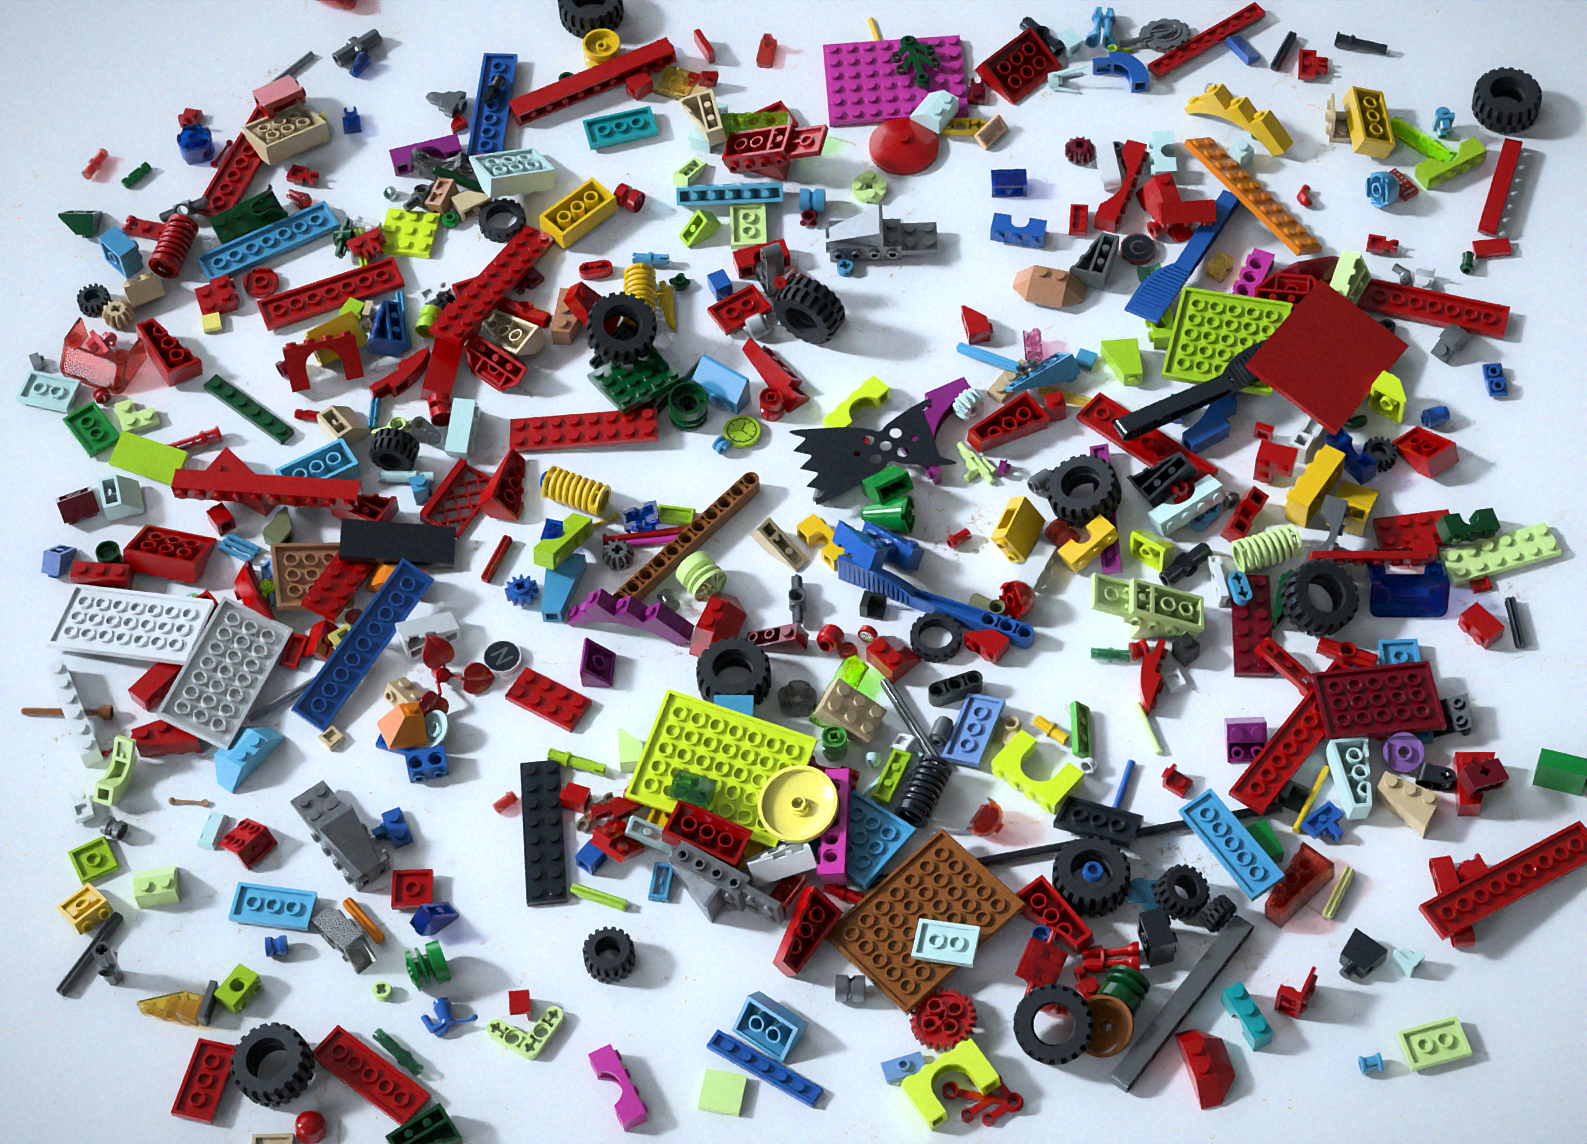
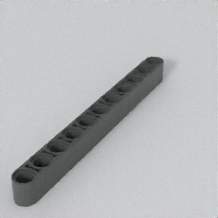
M1238 915L1232 918L1114 1069L1108 1080L1110 1083L1125 1093L1132 1089L1254 930L1253 924Z

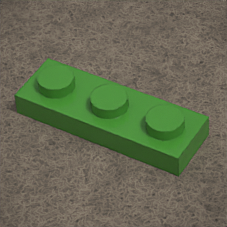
M1075 700L1070 703L1072 754L1084 759L1092 757L1090 708Z

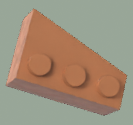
M560 288L551 328L553 344L572 345L582 329L583 323L581 320L577 319L563 302L569 288Z

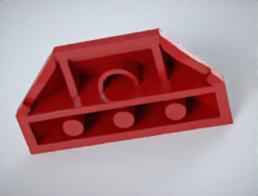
M1274 272L1255 286L1254 297L1293 303V311L1318 281L1312 275Z
M476 332L471 334L464 346L471 373L499 392L519 385L529 369L523 361Z
M250 559L246 560L234 581L236 589L233 591L237 601L241 600L242 605L255 610L259 614L271 620H276Z
M718 592L710 597L695 627L689 651L690 655L701 657L703 650L709 649L708 645L714 642L716 644L719 639L723 638L724 640L729 639V637L737 638L747 617V613L737 597Z
M1198 1029L1175 1033L1178 1047L1201 1110L1222 1105L1236 1077L1223 1039Z

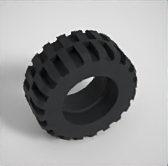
M558 0L561 24L569 33H573L576 37L581 36L584 38L586 34L596 29L614 31V28L617 29L624 17L623 0ZM587 4L602 5L601 7L593 10L580 9L582 6Z
M1499 67L1498 70L1492 69L1488 73H1484L1476 82L1471 105L1473 115L1488 130L1492 129L1496 133L1504 132V134H1510V132L1519 133L1521 129L1524 131L1533 125L1537 119L1542 101V90L1536 79H1532V75L1524 73V70H1515L1514 67H1509V69ZM1510 97L1519 103L1504 104L1494 98Z
M803 276L789 279L786 286L780 290L773 301V312L776 319L780 321V324L798 339L801 338L805 342H811V344L829 342L845 319L844 306L841 304V300L835 296L836 294L830 291L826 285H822L819 281L812 280L809 277L803 278Z
M620 291L618 295L612 292L609 293L608 297L604 295L599 299V302L593 304L587 318L586 339L589 340L588 345L590 349L594 348V354L597 357L601 355L603 361L607 362L610 360L613 365H617L618 362H622V365H628L629 361H632V363L638 362L639 357L644 358L647 352L651 350L657 331L656 315L654 312L651 313L652 307L649 304L645 305V300L642 297L638 299L635 297L636 294L630 293V295H626L624 291ZM623 316L636 324L638 334L630 340H616L607 334L604 324L612 317Z
M1080 454V457H1069L1070 460L1062 461L1059 467L1056 466L1053 469V475L1050 474L1047 480L1046 495L1054 515L1062 523H1066L1070 527L1075 525L1076 528H1083V526H1087L1099 514L1108 520L1112 516L1111 513H1115L1118 509V504L1121 503L1122 489L1113 466L1102 457L1097 458L1096 455L1090 454V456H1086V454ZM1088 483L1099 485L1098 489L1089 497L1083 499L1069 498L1071 492L1080 485Z
M1313 559L1298 567L1284 581V588L1281 589L1280 594L1283 597L1281 606L1285 607L1283 611L1285 616H1289L1291 619L1289 622L1292 625H1296L1298 627L1297 630L1302 633L1306 631L1309 636H1330L1347 625L1355 617L1359 607L1356 603L1360 601L1359 594H1356L1358 587L1352 581L1354 578L1346 573L1347 570L1343 566L1341 568L1338 567V563L1334 561L1328 563L1327 559L1319 561ZM1308 584L1319 585L1328 592L1332 600L1331 612L1321 611L1311 603L1307 592Z
M729 637L727 640L723 638L719 639L716 644L713 642L708 645L709 649L703 650L701 657L698 658L696 667L697 685L702 699L714 704V695H754V704L760 705L763 702V697H767L772 683L769 658L765 654L764 649L761 646L757 647V643L750 640L748 642L746 638L742 637L740 639ZM734 666L745 668L751 672V675L746 680L736 684L722 682L716 677L722 670Z
M1088 836L1082 837L1079 841L1074 839L1070 841V846L1065 844L1061 848V852L1057 853L1055 862H1053L1052 886L1068 905L1077 912V915L1082 917L1084 914L1089 915V917H1095L1097 914L1105 916L1107 911L1114 912L1117 910V905L1121 906L1125 901L1130 886L1131 867L1130 862L1127 861L1126 854L1124 852L1120 853L1121 848L1116 844L1111 845L1110 840H1099L1100 837L1095 836L1093 839H1088ZM1094 861L1102 865L1110 880L1099 887H1086L1079 884L1072 875L1075 871L1084 867L1086 863Z
M1045 984L1034 988L1019 1002L1014 1013L1013 1030L1018 1044L1029 1057L1043 1064L1063 1065L1077 1059L1088 1048L1093 1037L1094 1019L1089 1004L1077 991L1061 984ZM1047 1005H1060L1066 1008L1072 1015L1074 1021L1073 1032L1061 1044H1047L1040 1040L1035 1033V1016L1039 1010Z
M272 1022L270 1026L264 1023L259 1025L260 1028L256 1029L254 1027L249 1030L250 1033L247 1036L243 1035L240 1038L241 1043L239 1045L236 1044L233 1049L235 1055H231L230 1062L233 1065L230 1066V1072L233 1075L234 1083L255 1104L259 1103L264 1107L269 1105L279 1107L282 1102L286 1105L291 1103L290 1099L294 1097L297 1099L301 1096L300 1092L303 1089L306 1090L309 1086L307 1082L312 1080L314 1075L311 1069L315 1068L314 1053L310 1045L294 1028L287 1024L280 1025L278 1022ZM278 1050L288 1051L287 1063L278 1075L269 1079H258L259 1065L268 1054Z

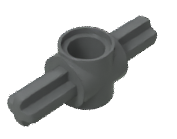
M437 180L430 185L419 184L415 186L411 199L403 204L405 211L410 212L415 207H427L425 202Z
M205 196L193 201L190 199L183 200L173 205L172 209L161 212L159 218L165 223L173 214L194 215L197 210L209 206V201ZM181 206L187 208V213L181 211Z
M795 574V576L791 577V589L788 592L789 610L792 612V623L798 622L802 625L804 623V611L806 610V591L803 589L802 576Z

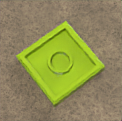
M105 835L67 852L83 886L120 870Z

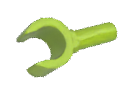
M1111 44L1108 46V51L1126 53L1132 52V48L1118 49L1115 44Z

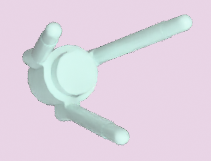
M1083 65L1048 73V87H1053V91L1060 90L1079 94V90L1060 87L1059 85H1062V78L1082 75L1083 72L1079 70L1086 69L1087 66Z

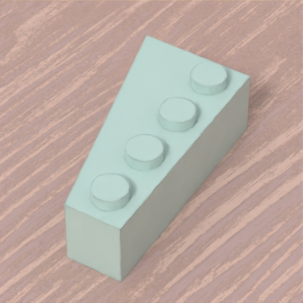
M1368 737L1333 739L1329 741L1325 751L1347 821L1367 818L1372 807Z

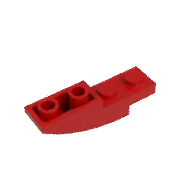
M426 347L417 351L414 355L401 360L396 364L397 371L390 373L387 377L369 386L371 398L378 397L382 399L389 394L396 398L416 383L428 367L431 356L429 348Z
M1158 638L1153 654L1145 652L1142 660L1140 699L1147 716L1150 715L1152 709H1156L1158 698H1156L1157 693L1161 694L1164 682H1161L1162 664L1160 663L1161 660L1166 659L1168 649L1165 648L1166 640Z
M627 786L624 789L623 798L619 796L611 799L608 803L593 805L589 810L588 817L591 823L610 817L612 821L616 819L623 820L639 811L645 805L625 798Z

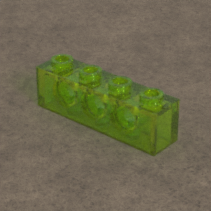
M764 111L761 113L730 112L728 114H721L727 140L731 132L793 124L789 112Z

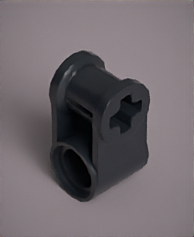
M1421 763L1418 767L1415 784L1425 789L1448 793L1454 789L1456 773L1449 767Z

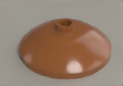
M1100 994L1087 999L1086 1002L1089 1004L1093 1014L1094 1031L1092 1040L1085 1052L1098 1058H1109L1121 1053L1128 1046L1134 1032V1019L1129 1007L1119 998L1107 994ZM1108 1024L1111 1025L1110 1031H1107L1106 1029Z

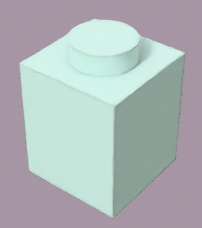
M1242 138L1229 147L1228 156L1237 161L1238 166L1244 169L1253 163L1254 148Z

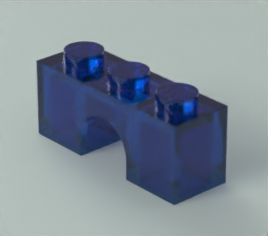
M1341 428L1335 436L1329 433L1326 435L1325 444L1346 454L1343 468L1361 486L1376 476L1378 462L1366 451L1359 455L1353 448V438Z

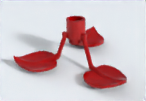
M433 635L426 636L422 658L424 664L431 669V674L436 679L435 684L437 685L438 695L434 691H428L421 697L419 707L424 718L428 713L435 710L447 715L449 703L447 699L441 697L440 683L447 682L450 677L464 681L463 690L469 694L484 692L491 686L495 678L491 670L480 662L469 664L464 670V677L450 672L446 668V663H450L454 659V648L445 639Z

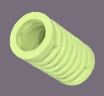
M1289 524L1285 527H1279V529L1275 528L1265 533L1261 532L1258 535L1255 534L1251 537L1248 536L1244 539L1232 541L1231 552L1236 568L1245 574L1248 571H1254L1256 568L1261 569L1263 566L1268 567L1270 564L1282 563L1283 560L1288 561L1290 557L1292 559L1301 557L1303 547L1296 527L1293 524ZM1293 537L1296 539L1297 546H1295Z

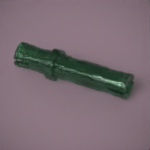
M378 1028L374 1032L377 1036L373 1034L372 1038L397 1059V1063L400 1066H404L413 1076H418L421 1073L419 1069L423 1070L424 1066L412 1057L410 1051L404 1050L382 1028Z

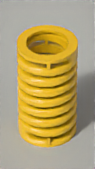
M644 263L629 265L624 270L623 289L625 294H636L635 297L638 299L642 297L645 300L644 304H649L652 307L651 313H656L655 269ZM623 317V321L636 326L632 320Z
M552 466L545 475L541 495L543 498H550L552 501H557L560 504L563 503L566 506L600 517L608 506L611 497V486L608 484L603 485L602 482L596 483L594 479L583 478L580 474L577 475L574 472L570 473L568 470L564 471L560 467ZM549 479H551L550 484H549V488H548V491H547L548 481H549Z

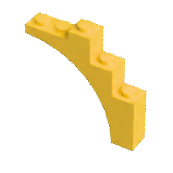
M1224 83L1210 85L1206 89V93L1201 96L1191 97L1184 108L1187 114L1208 113L1232 121L1256 137L1272 156L1285 153L1293 144V140L1270 109L1257 111L1247 96L1234 98Z

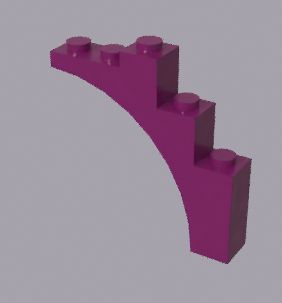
M965 377L924 393L925 400L931 399L923 414L934 442L943 423L954 413L952 405L955 402V398L959 396V393H963L965 389L971 388ZM912 436L911 440L917 441L918 437ZM901 447L905 456L908 455L909 450L906 447ZM919 465L924 467L927 478L932 480L935 485L942 483V471L939 466Z
M602 588L591 592L585 602L573 606L568 612L569 617L567 620V624L571 627L594 622L632 626L658 635L676 646L690 642L695 626L662 602L648 607L632 595L618 600Z

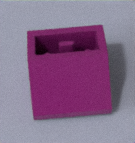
M1264 717L1224 718L1227 763L1252 762L1267 744V722Z

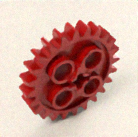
M941 988L940 993H937L935 990L933 995L928 996L915 1008V1011L910 1013L912 1017L909 1020L912 1026L910 1028L921 1046L926 1044L928 1050L934 1046L935 1052L942 1047L943 1051L946 1052L947 1047L950 1046L953 1050L955 1049V1044H959L962 1040H969L967 1034L974 1035L972 1028H977V1011L975 1006H973L972 1000H968L967 994L961 996L960 990L953 993L952 988H949L948 992Z

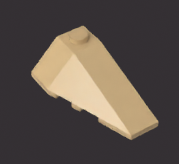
M496 309L482 322L483 326L506 351L518 356L538 353L548 341V338L539 326Z

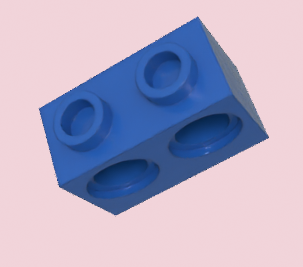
M444 745L404 753L410 783L423 782L427 779L442 778L449 775Z

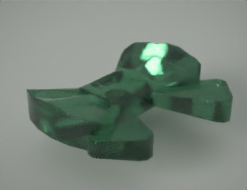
M1156 262L1150 267L1138 265L1137 276L1139 281L1142 283L1147 276L1162 268L1160 263Z

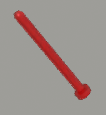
M793 266L784 275L777 276L774 279V286L778 289H783L787 281L798 272V267Z
M688 525L607 536L606 533L602 534L603 546L608 545L609 540L615 542L616 538L621 542L624 539L633 540L680 534Z

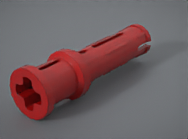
M216 425L213 429L201 430L198 435L165 445L184 451L200 445L208 446L209 443L218 440L223 441L219 426Z

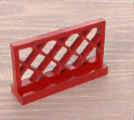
M460 457L420 511V521L424 524L447 525L448 527H450L449 524L460 522L461 528L456 532V538L459 539L480 511V508L477 507L478 502L471 504L470 496L480 495L481 497L484 490H481L480 483H489L491 477L467 464V460ZM467 472L475 475L476 479L465 481L464 476ZM477 484L478 491L468 492L467 485ZM464 486L466 493L455 495L454 489ZM467 497L468 504L458 506L457 499ZM448 500H454L455 507L445 508L444 503ZM470 508L471 514L461 517L460 510ZM457 511L458 518L448 520L447 512ZM444 513L445 520L437 521L433 519L436 514Z

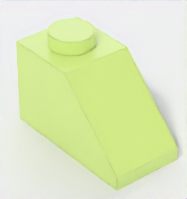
M618 728L621 772L635 771L643 751V744L624 729Z

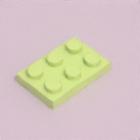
M765 202L730 204L731 250L745 249L767 243Z
M1457 1015L1400 1030L1396 1034L1411 1072L1472 1055V1050Z

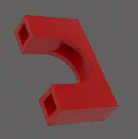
M345 330L339 332L340 335L332 336V334H326L321 336L322 339L318 340L308 338L303 340L304 343L296 344V342L286 343V347H282L292 393L311 389L306 362L309 356L319 349H330L340 356L347 381L365 377L355 332Z

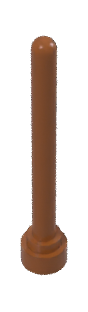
M103 705V707L100 706L99 708H83L86 716H99L103 720H112L114 716L113 705ZM23 707L20 710L22 715L64 716L62 708Z

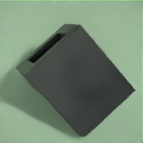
M864 590L859 605L860 616L882 621L887 607V595Z
M1288 780L1279 795V801H1281L1283 807L1300 813L1309 796L1310 788Z

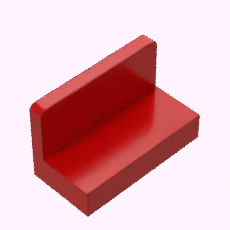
M327 619L314 624L302 657L307 658L314 655L326 662L332 655L334 646L332 641L329 640L328 635L339 627Z

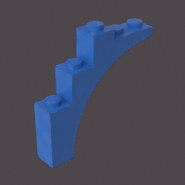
M1234 391L1233 394L1211 403L1204 415L1192 427L1182 433L1181 444L1194 454H1198L1229 437L1230 423L1227 419L1236 414L1238 402L1235 396L1242 392Z

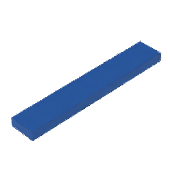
M717 1029L706 1045L710 1051L812 1109L824 1093L823 1088Z

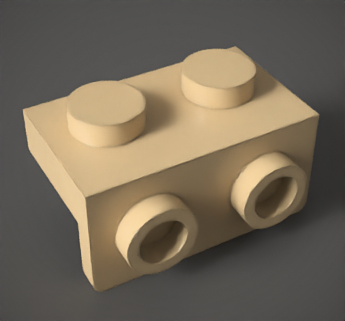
M402 677L388 682L383 698L395 708L398 704L417 702L419 705V701L424 694L410 680Z

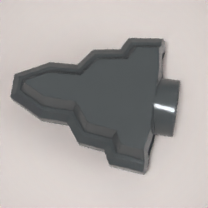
M465 91L430 92L425 97L431 105L438 106L439 111L451 119H454V116L459 112L463 114L467 108V100H465L467 92Z

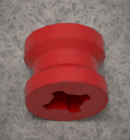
M1157 218L1155 222L1150 221L1147 223V230L1153 239L1158 238L1161 234L1165 235L1169 231L1168 228H1165V224H1160V218Z
M1145 638L1139 639L1136 643L1133 641L1128 643V649L1134 661L1143 657L1145 652L1150 653Z

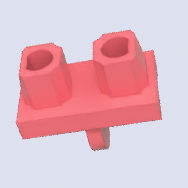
M92 329L89 332L92 337L85 343L87 347L93 352L100 347L94 356L101 363L109 357L114 361L117 356L109 346H116L117 336L115 333L104 332L102 337Z

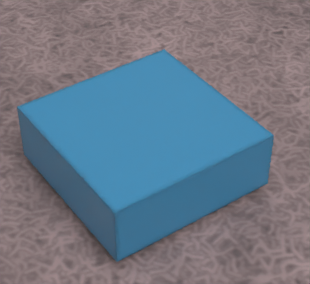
M1080 348L1075 360L1080 368L1091 371L1098 353Z

